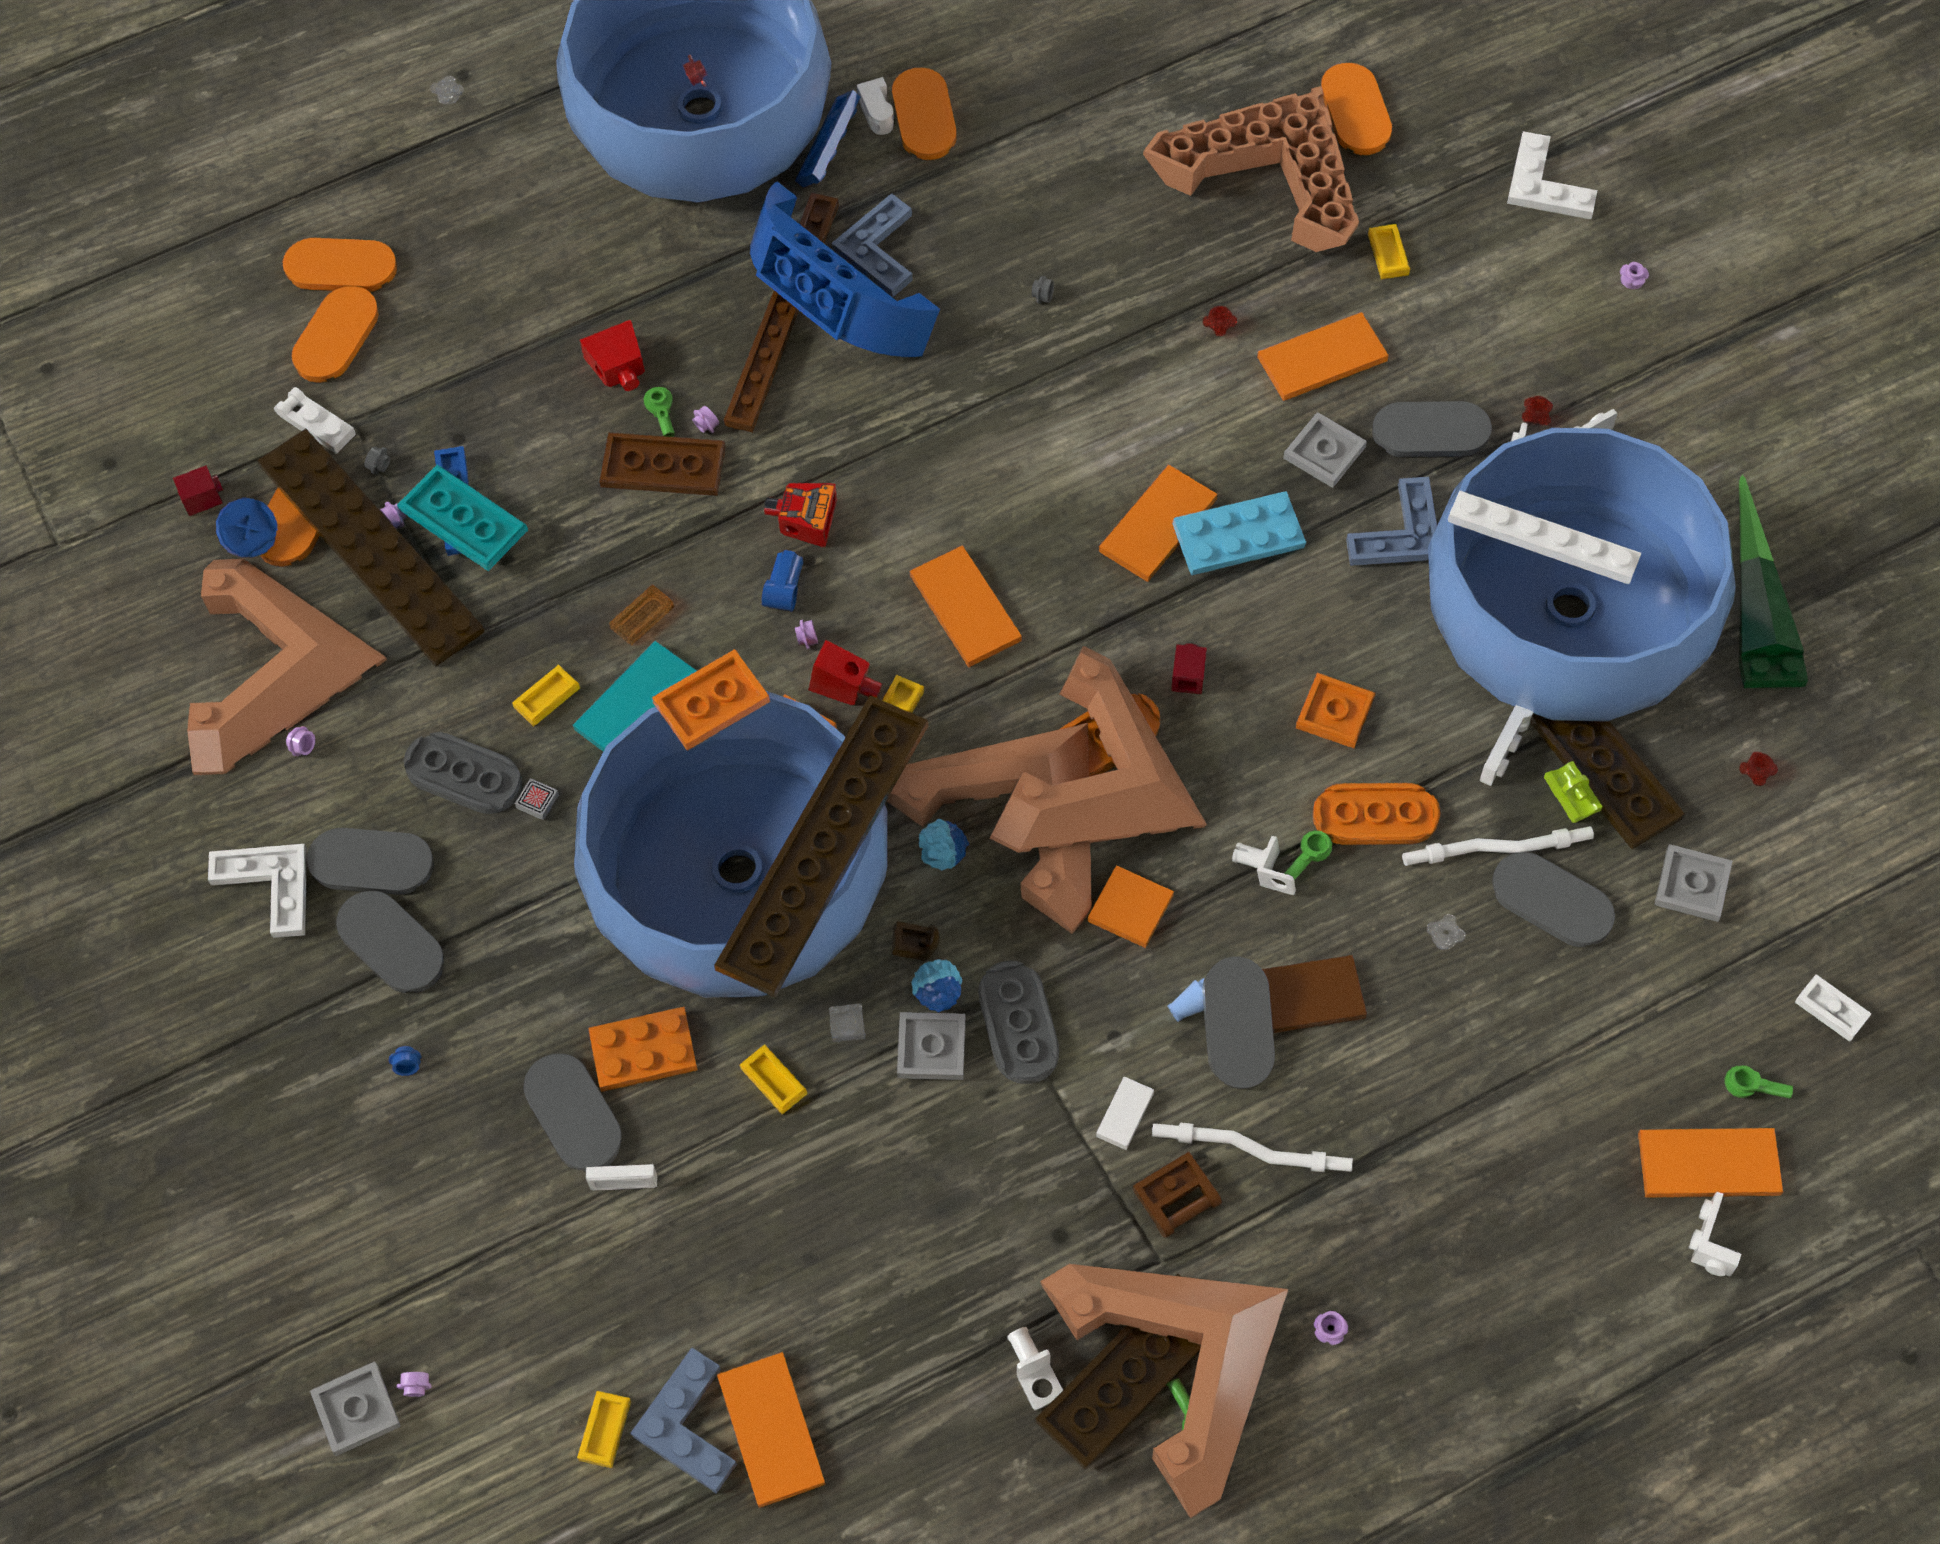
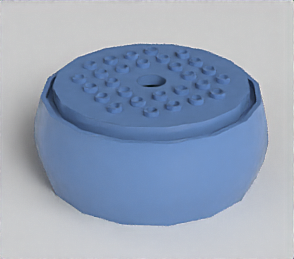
M574 0L571 3L556 60L558 83L570 127L608 175L650 197L703 202L747 193L789 169L816 134L825 104L832 64L818 13L811 0ZM704 97L715 103L714 108L706 114L695 115L687 112L685 109L686 104L694 98Z
M1550 428L1502 444L1469 472L1454 488L1428 546L1431 611L1459 667L1499 701L1512 706L1523 707L1533 711L1534 714L1551 720L1609 721L1658 704L1708 660L1716 648L1734 602L1736 587L1728 522L1703 480L1660 446L1610 429ZM1459 491L1640 552L1641 556L1630 584L1448 522L1450 511ZM1562 595H1574L1585 602L1588 612L1578 618H1568L1556 611L1553 601Z
M768 691L766 692L770 698L769 703L688 751L656 707L648 709L606 746L577 806L575 875L597 928L604 937L644 974L705 998L760 997L767 995L715 971L714 964L845 739L842 733L811 706ZM885 804L781 989L815 976L854 940L862 930L886 877L887 809ZM733 856H745L755 863L756 869L753 876L747 881L730 883L720 876V868L723 862Z

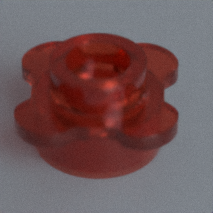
M691 54L688 55L690 61L683 64V67L693 86L700 82L704 87L707 86L703 77L708 74L701 60L694 61Z
M1216 306L1210 310L1209 316L1203 318L1202 323L1205 327H1210L1215 331V335L1224 336L1230 327L1236 326L1237 318L1232 315L1227 307Z
M1542 396L1525 399L1524 406L1526 409L1522 413V420L1526 423L1534 422L1540 423L1542 426L1548 425L1551 422L1549 413L1553 409L1552 402Z
M1756 751L1752 753L1747 762L1740 764L1739 770L1742 774L1748 775L1753 780L1754 785L1764 786L1767 778L1777 774L1778 767L1773 763L1770 756ZM1756 767L1761 768V771H1757Z

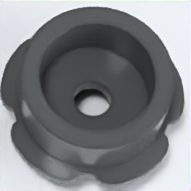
M1041 276L1039 280H1035L1033 283L1032 297H1036L1038 304H1041V302L1049 303L1054 292V280Z
M374 446L368 452L365 459V468L371 470L372 474H378L379 471L385 472L391 460L387 454V449L385 447L380 449Z

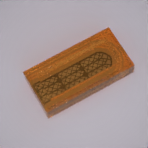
M652 584L609 622L610 628L632 646L675 607L674 602Z

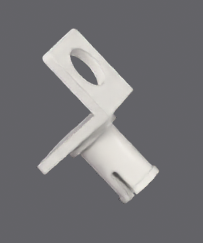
M1276 836L1271 837L1267 848L1264 850L1247 846L1240 842L1237 843L1236 848L1238 849H1234L1233 862L1258 868L1257 873L1260 886L1290 895L1295 894L1294 878L1272 870L1280 852ZM1272 879L1281 880V881L1284 882L1286 885L1278 884V883H1276L1275 881H1273Z
M1027 1327L1019 1328L1008 1335V1340L1011 1342L1020 1360V1363L1017 1364V1378L1032 1408L1037 1411L1048 1406L1063 1389L1050 1366L1049 1351L1045 1350L1039 1353L1028 1333ZM1039 1379L1048 1380L1053 1388L1051 1394L1045 1398L1036 1396L1032 1390L1034 1382Z

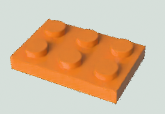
M735 649L652 697L653 704L687 751L770 702L769 695Z
M685 1007L588 1028L601 1092L698 1070Z

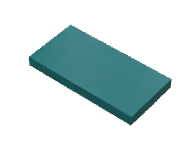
M438 464L397 504L401 512L487 571L528 531L525 523Z
M654 641L573 724V728L577 733L604 752L610 742L648 709L656 707L653 704V696L697 670Z

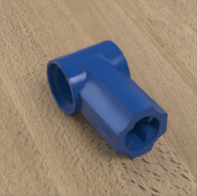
M788 550L777 554L771 578L766 580L762 592L763 607L791 612L794 610L798 593L797 583L803 566V557Z

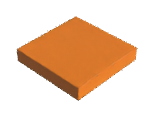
M1317 673L1296 723V729L1355 748L1376 693Z
M1116 865L1088 916V922L1146 948L1173 898L1174 891Z

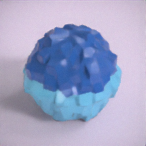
M937 819L935 822L928 824L919 834V847L922 848L921 859L932 868H937L941 871L947 868L952 869L965 857V849L969 846V841H967L963 831L956 824Z
M941 959L921 965L918 971L914 973L915 977L911 981L912 994L919 1000L920 1004L938 1013L948 1010L951 1006L957 1004L956 1000L961 995L963 980L956 966L952 965L948 960L941 961Z

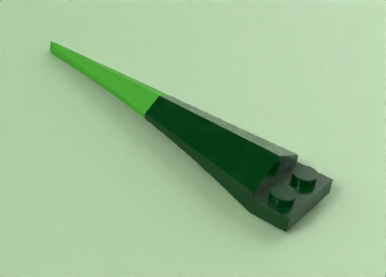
M1742 474L1739 480V668L1743 688L1806 687L1808 676L1803 657L1804 649L1749 487Z

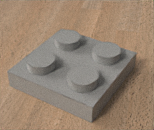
M1317 412L1285 450L1283 459L1333 488L1366 448L1367 441Z
M1669 844L1654 905L1718 922L1722 913L1733 861Z
M900 1012L897 1077L963 1080L965 1014Z
M375 1361L310 1390L335 1456L401 1427L379 1367Z

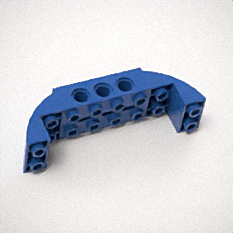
M775 182L768 190L750 244V255L757 270L756 276L835 340L841 339L854 346L889 356H923L940 309L920 293L899 301L892 298L792 219L791 215L797 197L779 182Z

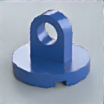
M240 498L229 502L220 511L216 520V534L220 544L229 553L239 558H253L266 553L275 542L277 521L274 513L265 503L259 500Z

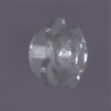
M446 76L430 87L431 92L437 94L438 100L443 104L456 102L463 93V87L455 83L453 76Z
M1450 914L1444 915L1443 919L1438 922H1430L1427 926L1428 934L1432 935L1433 942L1440 950H1447L1453 947L1456 942L1460 943L1465 939V932L1459 929L1455 923L1456 918ZM1448 930L1449 934H1444L1443 931Z

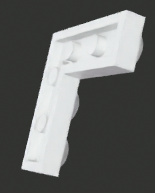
M1523 131L1507 204L1591 219L1598 190L1541 180L1551 136Z
M305 844L209 852L208 881L211 886L272 880L270 921L272 937L305 935L307 848Z

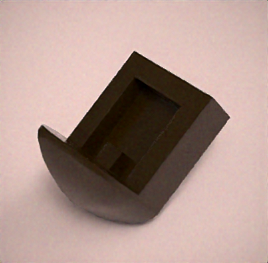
M897 921L893 927L891 955L921 961L928 960L939 945L940 935L937 927L934 924L925 927Z

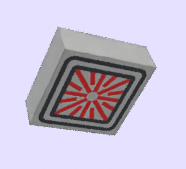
M530 778L515 805L517 809L544 820L558 798L559 793L558 790Z

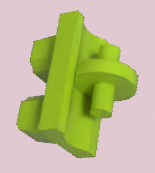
M1573 761L1557 770L1545 773L1544 778L1563 806L1572 823L1581 821L1601 811L1602 805L1589 787L1588 778L1580 773Z

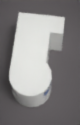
M883 77L858 84L857 94L861 97L859 104L871 130L879 135L890 133L894 128L893 107L887 102V85Z

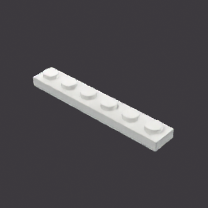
M1459 491L1448 517V522L1626 584H1630L1641 556L1640 552L1463 491Z

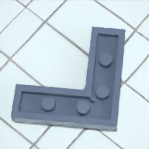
M891 193L832 242V250L892 298L913 281L912 273L877 245L912 216V209Z
M1429 477L1399 479L1398 489L1405 530L1347 534L1346 542L1350 566L1429 560L1428 546L1437 528Z
M691 1348L634 1427L631 1435L717 1494L737 1463L682 1424L721 1368L718 1364L694 1348Z

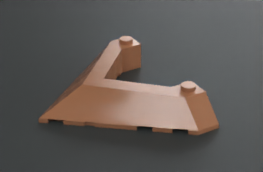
M1322 86L1312 88L1311 93L1297 96L1294 93L1273 99L1269 103H1259L1219 115V119L1205 122L1203 119L1183 125V129L1171 133L1168 130L1158 132L1143 152L1145 158L1167 186L1190 196L1205 177L1280 163L1299 209V213L1294 219L1291 241L1315 252L1345 245L1359 224L1357 213L1354 212L1352 205L1353 198L1350 187L1346 183L1344 176L1345 169L1337 140L1332 132L1329 111L1325 107Z
M245 559L213 560L203 571L201 597L209 613H240L247 620L255 624L260 632L275 645H278L282 651L222 702L190 703L187 732L193 774H226L235 767L234 764L247 754L253 755L271 742L270 738L284 728L288 730L330 701L329 698L337 692L341 693L361 679L362 673L374 665L378 667L387 660L386 657Z
M1083 646L1059 695L1087 708L1091 719H1095L1101 732L1099 737L1108 757L1112 756L1117 770L1053 786L1023 771L999 817L990 839L1020 853L1037 847L1048 846L1049 849L1071 846L1074 842L1088 840L1090 843L1137 837L1143 833L1159 834L1173 832L1183 827L1193 826V829L1205 827L1207 825L1112 661Z
M1088 723L907 764L887 802L924 827L943 804L955 803V800L974 798V800L998 798L1001 794L1012 793L1023 771L1052 786L1089 777ZM1089 840L1074 842L1071 846L1048 849V846L1038 847L1040 860L1020 883L1021 895L1025 901L1072 934L1092 911Z
M1068 1264L1040 1281L1076 1340H1079L1101 1325L1110 1323L1118 1326L1122 1324L1140 1328V1331L1166 1337L1168 1335L1188 1339V1342L1201 1344L1184 1429L1153 1448L1152 1459L1190 1518H1193L1221 1500L1288 1289Z

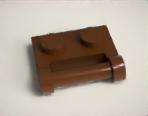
M1190 1152L1185 1153L1133 1185L1134 1193L1165 1239L1175 1233L1174 1229L1210 1207L1214 1209L1222 1204L1218 1192ZM1198 1188L1203 1193L1202 1197L1168 1218L1162 1211Z

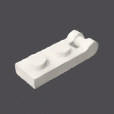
M296 387L288 393V398L284 402L280 401L274 407L275 412L281 418L301 431L307 428L320 444L336 454L356 435L352 426L306 397ZM298 405L301 409L296 413L293 409Z
M1515 705L1484 765L1480 778L1481 782L1491 786L1496 776L1503 777L1509 764V760L1505 758L1509 751L1515 753L1522 739V736L1518 735V733L1528 729L1533 711Z

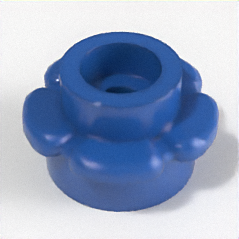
M402 1046L389 1056V1063L392 1064L394 1073L408 1076L419 1070L422 1056L419 1051L414 1050L412 1047Z

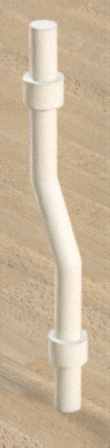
M1589 826L1570 831L1566 828L1554 830L1550 835L1521 841L1476 838L1442 846L1440 843L1426 845V849L1403 853L1402 858L1404 865L1407 866L1427 861L1430 864L1443 862L1446 857L1476 851L1521 853L1550 847L1561 849L1570 847L1571 843L1593 839L1594 833L1592 827Z
M1153 1123L1152 1137L1178 1139L1180 1143L1191 1144L1192 1140L1227 1143L1269 1164L1311 1168V1171L1325 1172V1169L1352 1172L1353 1158L1326 1156V1152L1312 1151V1154L1273 1151L1236 1131L1194 1127V1124L1180 1123L1179 1126Z

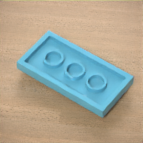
M1287 491L1176 517L1172 523L1191 575L1303 549L1306 545Z

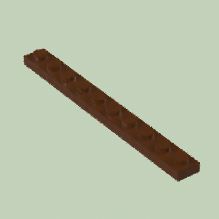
M811 193L799 223L824 244L839 207L838 198ZM776 291L772 293L725 415L724 424L726 427L753 433L799 310Z

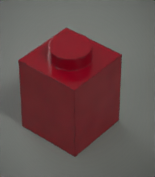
M207 465L173 477L180 499L189 516L223 504L219 492L224 491L217 474L211 476Z
M1191 643L1185 645L1176 644L1171 691L1202 695L1207 647H1199Z

